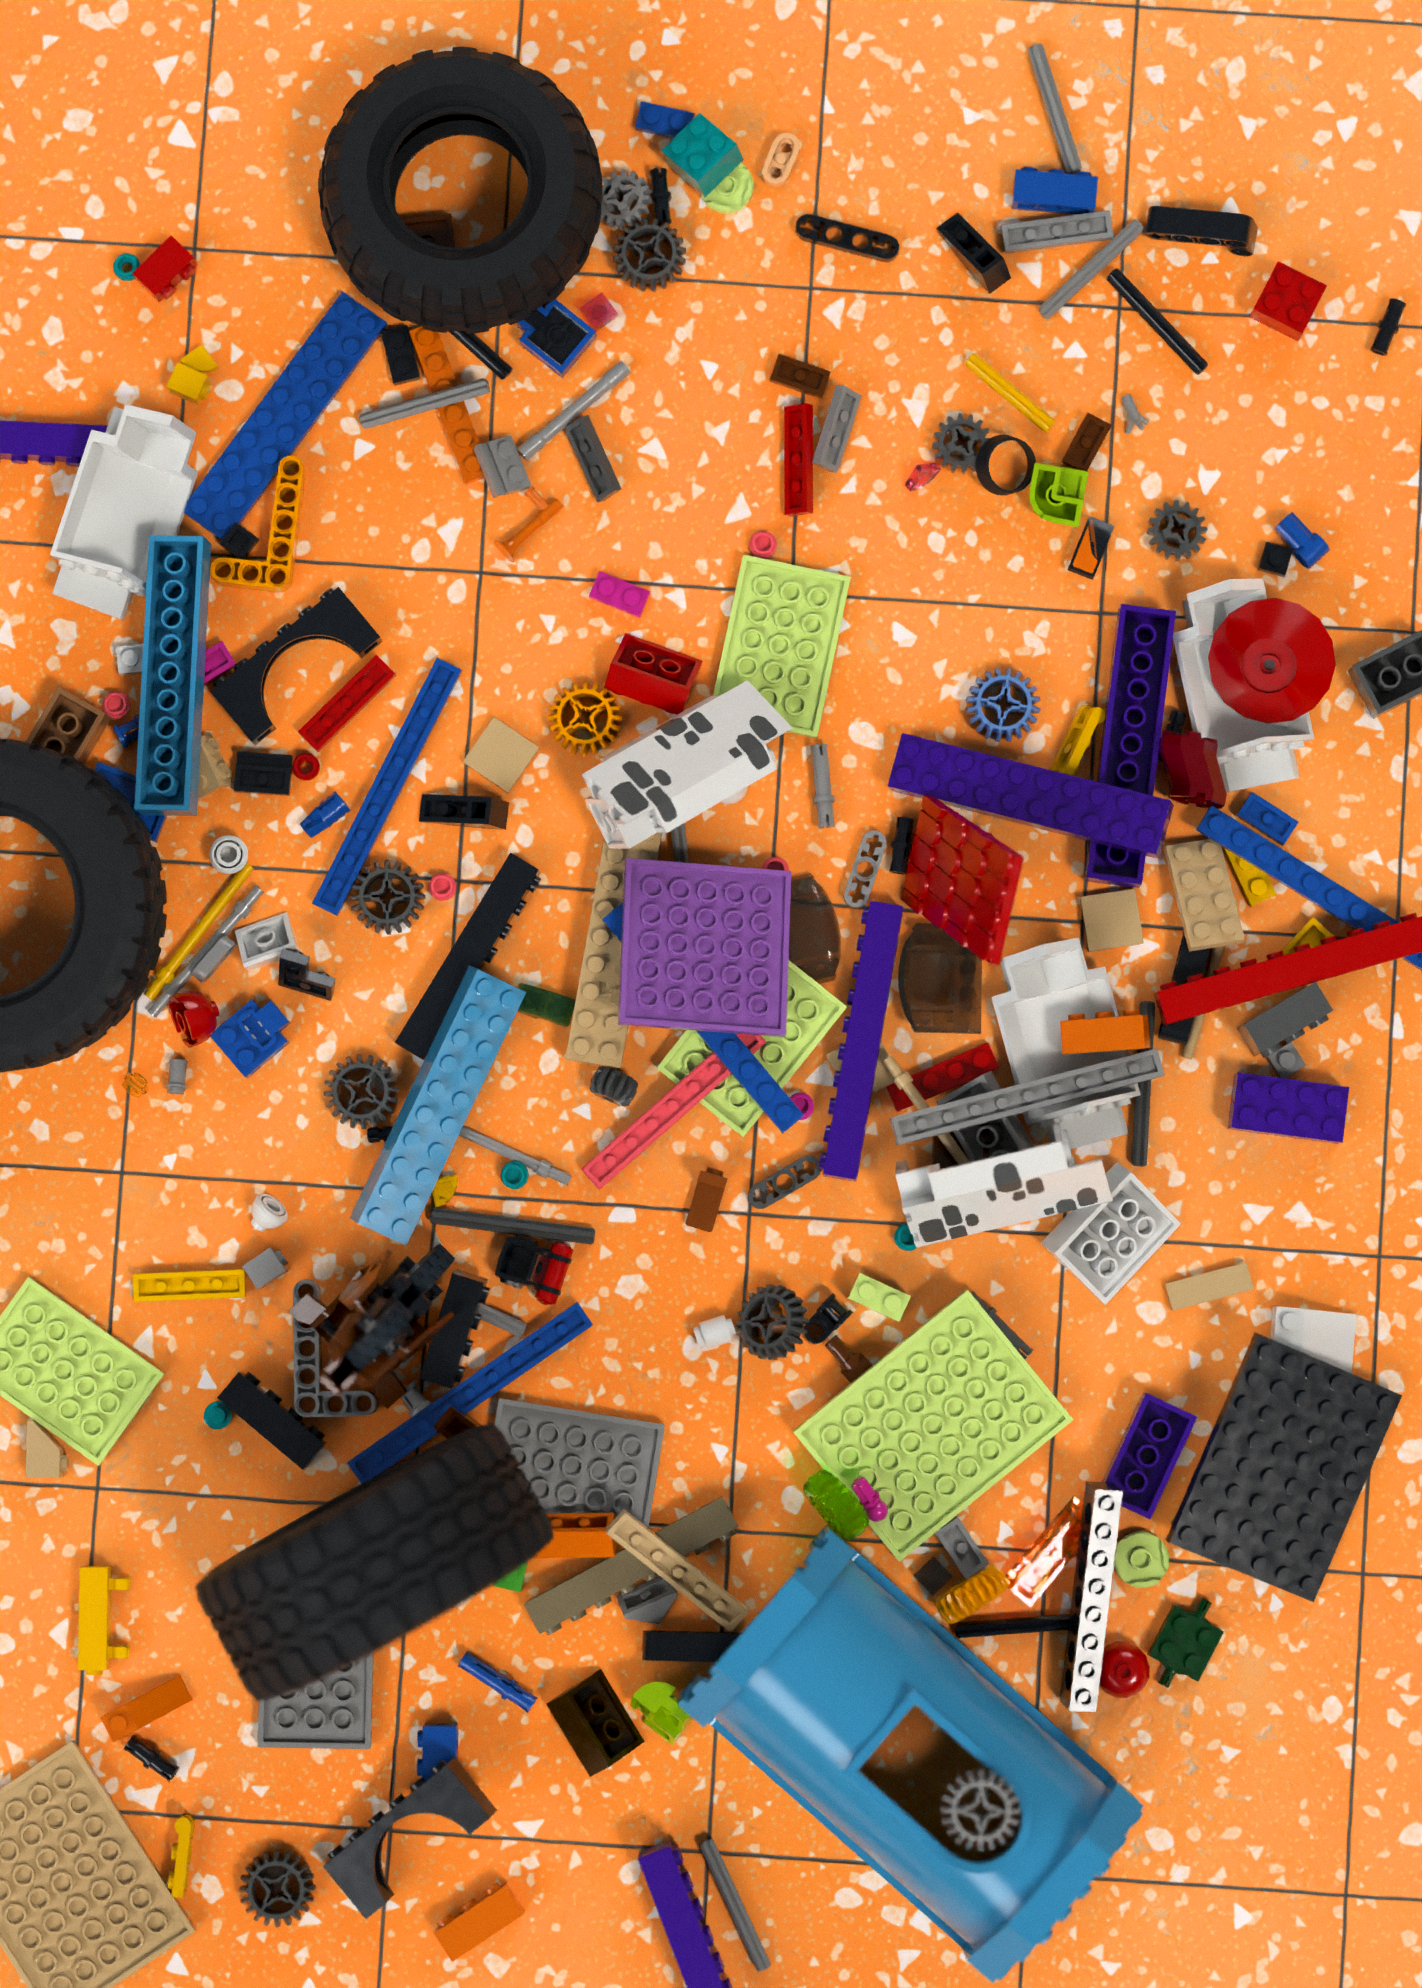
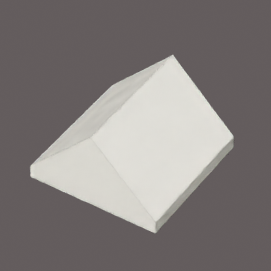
M287 912L235 930L242 963L248 971L279 961L283 949L301 952Z

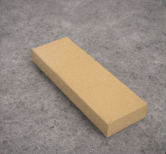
M1246 1262L1165 1284L1172 1311L1254 1289Z

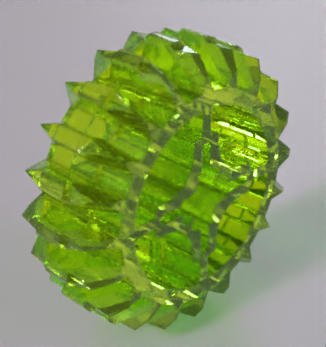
M819 1470L808 1478L803 1487L805 1496L827 1525L845 1539L853 1540L856 1536H860L865 1531L864 1529L869 1526V1517L858 1499L852 1494V1491L826 1470Z

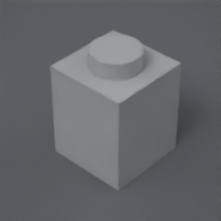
M270 1247L242 1267L255 1287L261 1290L288 1272L285 1267L288 1261L280 1249L275 1252Z

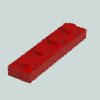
M808 403L784 407V515L790 517L813 514V405Z
M375 655L298 733L319 752L397 675Z
M985 1043L911 1075L913 1079L912 1084L924 1100H927L978 1078L987 1072H992L998 1069L999 1066L989 1043ZM895 1083L886 1086L897 1112L914 1105L903 1089L900 1090Z

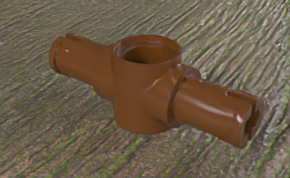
M837 1335L825 1344V1347L841 1364L840 1368L842 1370L840 1372L850 1383L873 1365L862 1353L858 1354L856 1351L853 1353Z

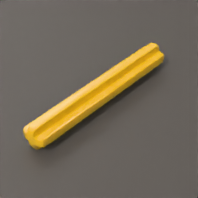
M976 353L970 355L965 362L966 367L1041 430L1048 432L1053 427L1055 420Z

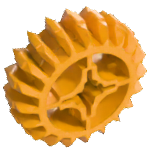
M583 681V689L578 690V685L574 682L572 683L573 692L570 693L566 687L562 688V692L566 696L564 699L557 694L554 696L559 706L554 704L549 706L551 711L556 712V714L547 716L548 721L556 722L549 726L550 732L559 731L553 737L555 742L563 738L565 739L561 744L562 749L565 750L572 744V754H576L578 747H581L582 756H587V748L591 747L593 754L596 755L598 754L596 745L600 744L604 750L608 748L604 741L606 738L610 742H615L616 739L610 732H620V727L613 723L622 722V716L613 714L619 712L621 707L620 705L611 706L616 701V697L612 695L606 699L605 697L609 692L606 688L598 693V683H594L592 690H589L588 682ZM587 697L595 699L600 703L585 707L577 699ZM570 704L575 712V716L569 722V725L563 727L562 716L565 708ZM578 709L581 713H586V715L587 713L591 714L589 717L591 727L588 724H584V721L582 724L579 723L580 714ZM606 709L608 721L606 727L600 733L595 725V720ZM579 730H585L593 738L581 740L572 737L570 734Z
M990 1564L943 1593L936 1600L935 1605L940 1616L948 1624H954L1001 1595L1007 1589L1009 1583L1003 1571L997 1565Z

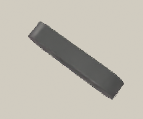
M804 1156L754 1185L748 1193L750 1204L754 1208L765 1209L815 1180L821 1172V1169H819L820 1161L814 1156ZM804 1161H808L809 1164L814 1162L816 1164V1167L813 1169L815 1174L812 1176L808 1173L801 1175L800 1178L803 1182L798 1184L795 1174L790 1169L796 1167L798 1172L804 1168ZM787 1174L792 1178L793 1185L789 1190L784 1191L778 1188L776 1181L780 1175ZM772 1181V1186L779 1196L774 1198L773 1193L765 1197L767 1201L765 1204H762L760 1201L754 1202L755 1190L766 1191L769 1189L766 1183Z

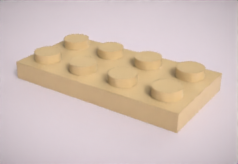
M1211 839L1166 845L1164 853L1188 950L1195 951L1243 943L1245 938L1221 845Z

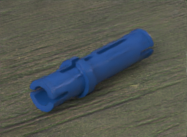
M468 1651L458 1664L459 1668H462L501 1694L503 1700H510L527 1713L538 1698L517 1685L516 1680L512 1679L511 1681Z

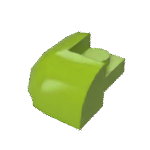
M1035 462L1029 489V501L1033 510L1041 519L1079 527L1089 471Z
M665 1682L645 1684L633 1694L631 1708L635 1710L638 1708L645 1716L643 1722L673 1746L693 1718L678 1706V1698L674 1696L676 1689L674 1686Z

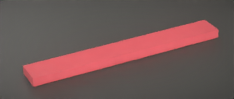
M736 1034L752 1054L766 1043L761 1035ZM713 1052L581 1170L600 1190L725 1080L731 1072Z

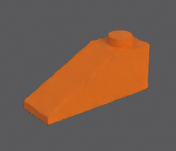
M181 1675L100 1718L114 1743L193 1699Z

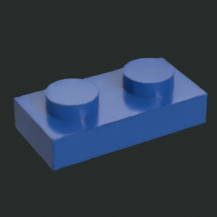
M641 101L635 130L673 139L694 119L695 115L692 112Z
M1253 792L1250 793L1236 815L1281 846L1285 844L1298 824L1297 820Z

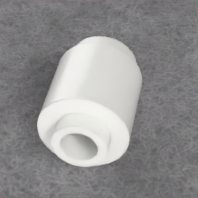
M725 1315L700 1322V1326L693 1327L700 1349L705 1347L711 1349L732 1342L731 1336L736 1334L732 1319L726 1320Z

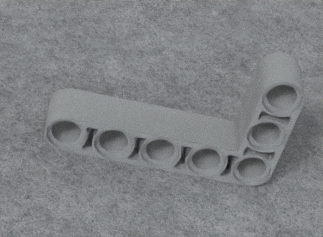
M306 1279L296 1283L293 1289V1306L302 1298L300 1296V1289L305 1284L313 1287V1296L321 1301L319 1285L313 1280ZM293 1317L294 1406L297 1413L302 1417L366 1416L374 1413L378 1407V1399L371 1391H343L340 1395H334L331 1391H322V1382L319 1380L320 1372L322 1371V1337L312 1326L305 1328L301 1325V1322ZM306 1340H310L315 1346L314 1353L311 1356H305L301 1352V1345ZM306 1368L312 1369L315 1373V1380L311 1384H305L301 1379V1373ZM362 1395H366L371 1399L372 1405L368 1411L360 1410L357 1405V1401ZM306 1396L312 1397L316 1404L315 1409L310 1413L304 1411L301 1406L302 1400ZM333 1396H339L343 1400L344 1405L339 1412H335L330 1408L329 1402Z

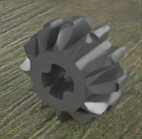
M599 1067L590 1081L589 1089L592 1093L618 1106H629L637 1093L638 1083L636 1080L610 1067Z

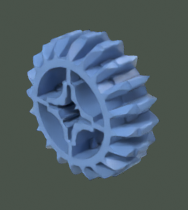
M1000 668L995 669V677H992L991 673L986 671L984 674L986 682L978 677L975 682L980 688L971 686L969 689L975 696H968L966 702L974 704V706L968 707L966 713L976 714L970 718L969 722L974 724L979 721L980 724L977 726L976 732L979 733L986 728V739L990 738L992 732L996 733V742H1000L1001 734H1005L1007 742L1012 740L1011 733H1014L1016 738L1020 739L1022 737L1020 728L1029 733L1031 727L1027 722L1031 724H1036L1037 718L1031 715V713L1038 714L1041 710L1037 706H1032V704H1036L1041 700L1039 696L1031 697V694L1037 691V687L1027 688L1026 686L1030 683L1031 679L1027 677L1021 682L1019 679L1022 672L1020 671L1016 673L1015 678L1011 677V668L1006 669L1005 676H1001ZM1002 684V689L998 696L982 697L988 688ZM1010 686L1015 687L1022 694L1025 704L1012 698ZM1005 692L1006 704L1010 705L1011 708L1007 707L1001 718L1002 710H1000V705H997L996 701L1000 703ZM981 706H985L986 709H990L995 713L996 724H993L984 716ZM1018 712L1025 713L1023 718L1017 723L1004 726L1007 715L1011 713L1018 714Z

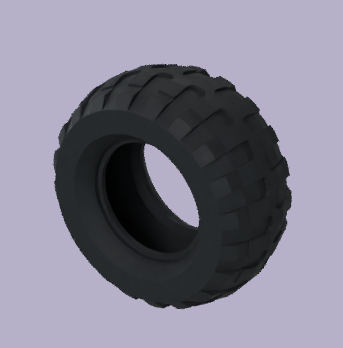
M453 47V51L433 53V50H427L412 55V59L402 62L397 66L393 63L373 77L374 81L364 90L360 89L343 108L342 117L337 125H334L327 137L322 167L319 170L318 193L323 226L333 253L351 279V282L365 297L370 298L392 317L401 321L418 324L426 330L446 333L449 330L466 331L467 334L487 332L492 327L506 323L509 325L518 323L530 317V313L542 305L551 303L565 290L566 284L585 264L601 221L603 188L599 157L595 142L579 109L572 100L568 99L557 88L556 84L549 77L538 70L523 66L518 59L498 52H493V54L478 52L476 48ZM459 135L482 137L499 144L517 159L527 175V194L519 214L500 235L477 246L449 248L422 239L404 224L396 212V191L404 169L419 151L435 141Z

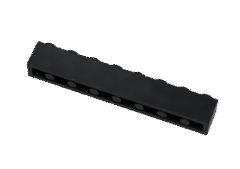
M509 854L396 1039L395 1043L423 1061L425 1060L468 967L472 966L481 970L486 962L490 964L498 952V949L495 948L500 938L506 939L513 927L509 923L514 915L520 916L527 904L524 901L529 891L533 893L541 881V878L538 877L540 874L539 869L516 855Z

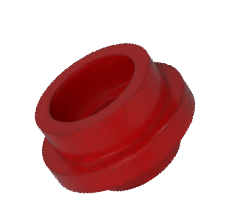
M302 753L294 759L292 770L298 779L309 781L319 774L320 763L314 755ZM310 763L311 770L303 772L301 769L302 765Z

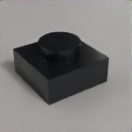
M236 522L220 545L238 559L245 560L259 539Z
M1266 542L1258 570L1285 577L1293 549Z

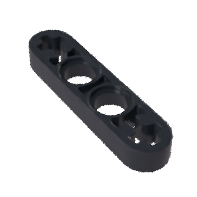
M812 214L802 215L796 222V234L799 239L805 242L881 262H891L897 258L899 253V243L891 235ZM807 222H811L812 228L820 230V224L825 225L822 230V238H818V231L810 230L809 234H805L804 228L800 226H805ZM831 228H837L841 231L842 237L836 242L830 241L826 236L827 231ZM857 235L865 236L868 239V245L862 249L855 247L852 242L854 237ZM873 238L877 239L876 245L883 247L886 243H890L891 249L894 251H889L888 255H885L882 248L875 247V251L871 252Z

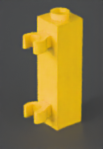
M82 1566L79 1568L78 1670H86V1675H103V1670L110 1668L111 1658L123 1659L130 1657V1646H111L112 1590L131 1589V1578H112V1566Z

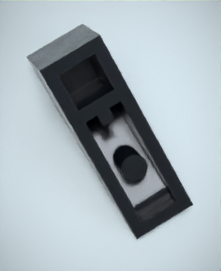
M958 212L936 228L937 232L973 278L989 294L1011 279L1004 258Z
M422 794L419 822L506 830L509 802L494 797Z

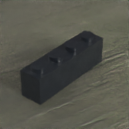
M459 1269L454 1270L437 1322L450 1312H453L455 1317L431 1340L419 1379L450 1389L453 1388L456 1382L461 1383L465 1372V1367L461 1366L464 1356L469 1357L474 1342L470 1340L472 1329H478L482 1314L478 1313L480 1303H486L490 1288L486 1287L487 1278Z
M249 1371L246 1374L238 1372L217 1398L302 1470L306 1469L327 1444L323 1440L325 1434L314 1425L310 1428L301 1421L304 1417L299 1415L294 1408L290 1407L287 1410L281 1405L282 1398L271 1389L267 1392L259 1386L261 1381Z

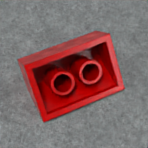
M625 633L610 664L604 688L617 695H623L642 704H648L667 713L678 715L686 708L703 661Z

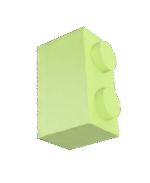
M859 1273L847 1299L900 1322L911 1296Z

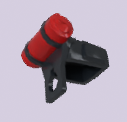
M515 1235L514 1238L507 1237L499 1255L495 1276L500 1278L502 1283L514 1288L522 1289L523 1286L536 1291L535 1298L537 1301L544 1305L556 1304L558 1296L561 1295V1288L569 1264L572 1262L571 1257L574 1250L563 1242L552 1243L551 1248H542L537 1246V1241L531 1238L528 1239Z

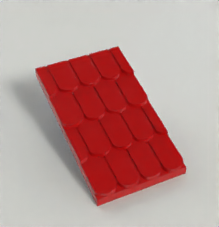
M923 795L922 809H920L915 831L916 836H914L901 900L917 914L923 915L933 925L943 929L960 945L970 949L981 960H986L990 964L1000 965L1024 857L993 837L992 833L984 831L935 797Z

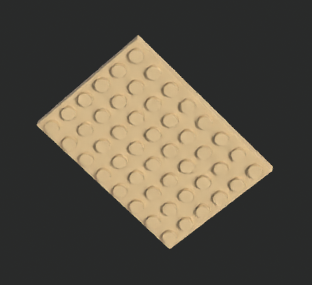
M74 1740L0 1789V1946L27 1988H112L197 1930L175 1897H171V1889H168L164 1878Z

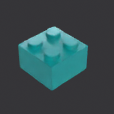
M701 113L661 150L668 166L703 197H706L743 161L737 144Z

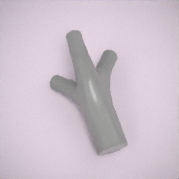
M1131 394L1123 396L1121 399L1128 416V425L1125 433H1131L1134 423L1139 430H1144L1143 424L1148 425L1149 420L1139 413Z

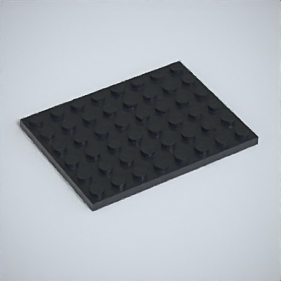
M1254 1332L1165 1541L1314 1602L1402 1395Z

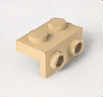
M211 734L201 736L198 800L205 798L222 787L234 784L231 770L221 755L220 746Z

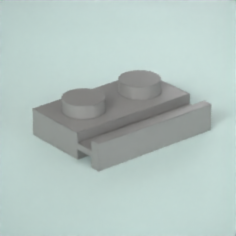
M512 436L495 439L484 444L480 443L473 448L493 499L501 495L505 496L527 490L531 486Z

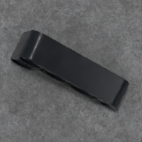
M1151 206L1148 211L1144 235L1154 240L1225 246L1232 254L1252 256L1258 226L1252 217L1245 214Z

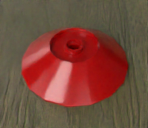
M1279 598L1250 601L1229 613L1215 631L1208 655L1211 681L1224 703L1244 718L1267 724L1293 721L1314 709L1330 689L1336 667L1333 640L1321 620L1301 604ZM1272 660L1275 664L1274 668H1267L1265 661Z

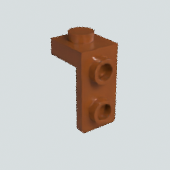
M707 1167L706 1172L700 1170L697 1186L686 1219L687 1226L712 1232L727 1183V1178L722 1177L723 1171Z

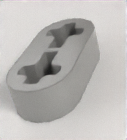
M224 935L199 962L192 975L201 983L206 982L231 954L237 944L227 935Z

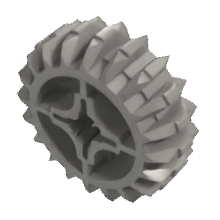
M978 1769V1778L973 1779V1774L969 1770L966 1772L968 1781L963 1782L962 1778L957 1776L956 1781L960 1786L958 1788L952 1784L947 1786L954 1794L953 1796L947 1794L942 1796V1799L950 1803V1806H941L940 1810L943 1813H950L949 1816L942 1819L943 1824L953 1823L947 1832L949 1835L957 1831L959 1832L955 1839L957 1843H961L966 1837V1848L971 1849L973 1842L977 1841V1848L979 1851H982L984 1847L983 1841H988L990 1849H994L995 1844L992 1839L997 1837L999 1842L1003 1844L1005 1843V1839L1001 1835L1003 1831L1010 1836L1013 1835L1014 1832L1008 1827V1824L1018 1825L1019 1821L1011 1817V1814H1018L1021 1810L1019 1807L1011 1806V1804L1019 1801L1017 1795L1008 1797V1794L1014 1788L1012 1785L1002 1788L1006 1780L1003 1776L994 1782V1771H990L987 1779H985L983 1770ZM985 1786L997 1791L1002 1796L1004 1805L989 1803L986 1800ZM976 1787L975 1797L970 1803L957 1805L963 1793L970 1788ZM980 1795L984 1807L990 1809L981 1817V1824L977 1813L972 1811L973 1807H977L976 1804L980 1803ZM956 1814H964V1816L974 1818L976 1833L965 1829L959 1823ZM1003 1815L998 1826L985 1833L987 1820L993 1816Z

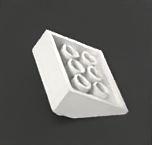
M1117 1162L1106 1173L1113 1201L1070 1211L1041 1242L1104 1305L1112 1299L1181 1225L1131 1171Z
M1272 1306L1270 1339L1352 1373L1356 1314Z

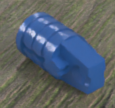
M335 791L325 801H322L320 805L316 806L300 825L309 837L313 838L328 827L330 828L333 823H336L338 819L345 816L351 809Z

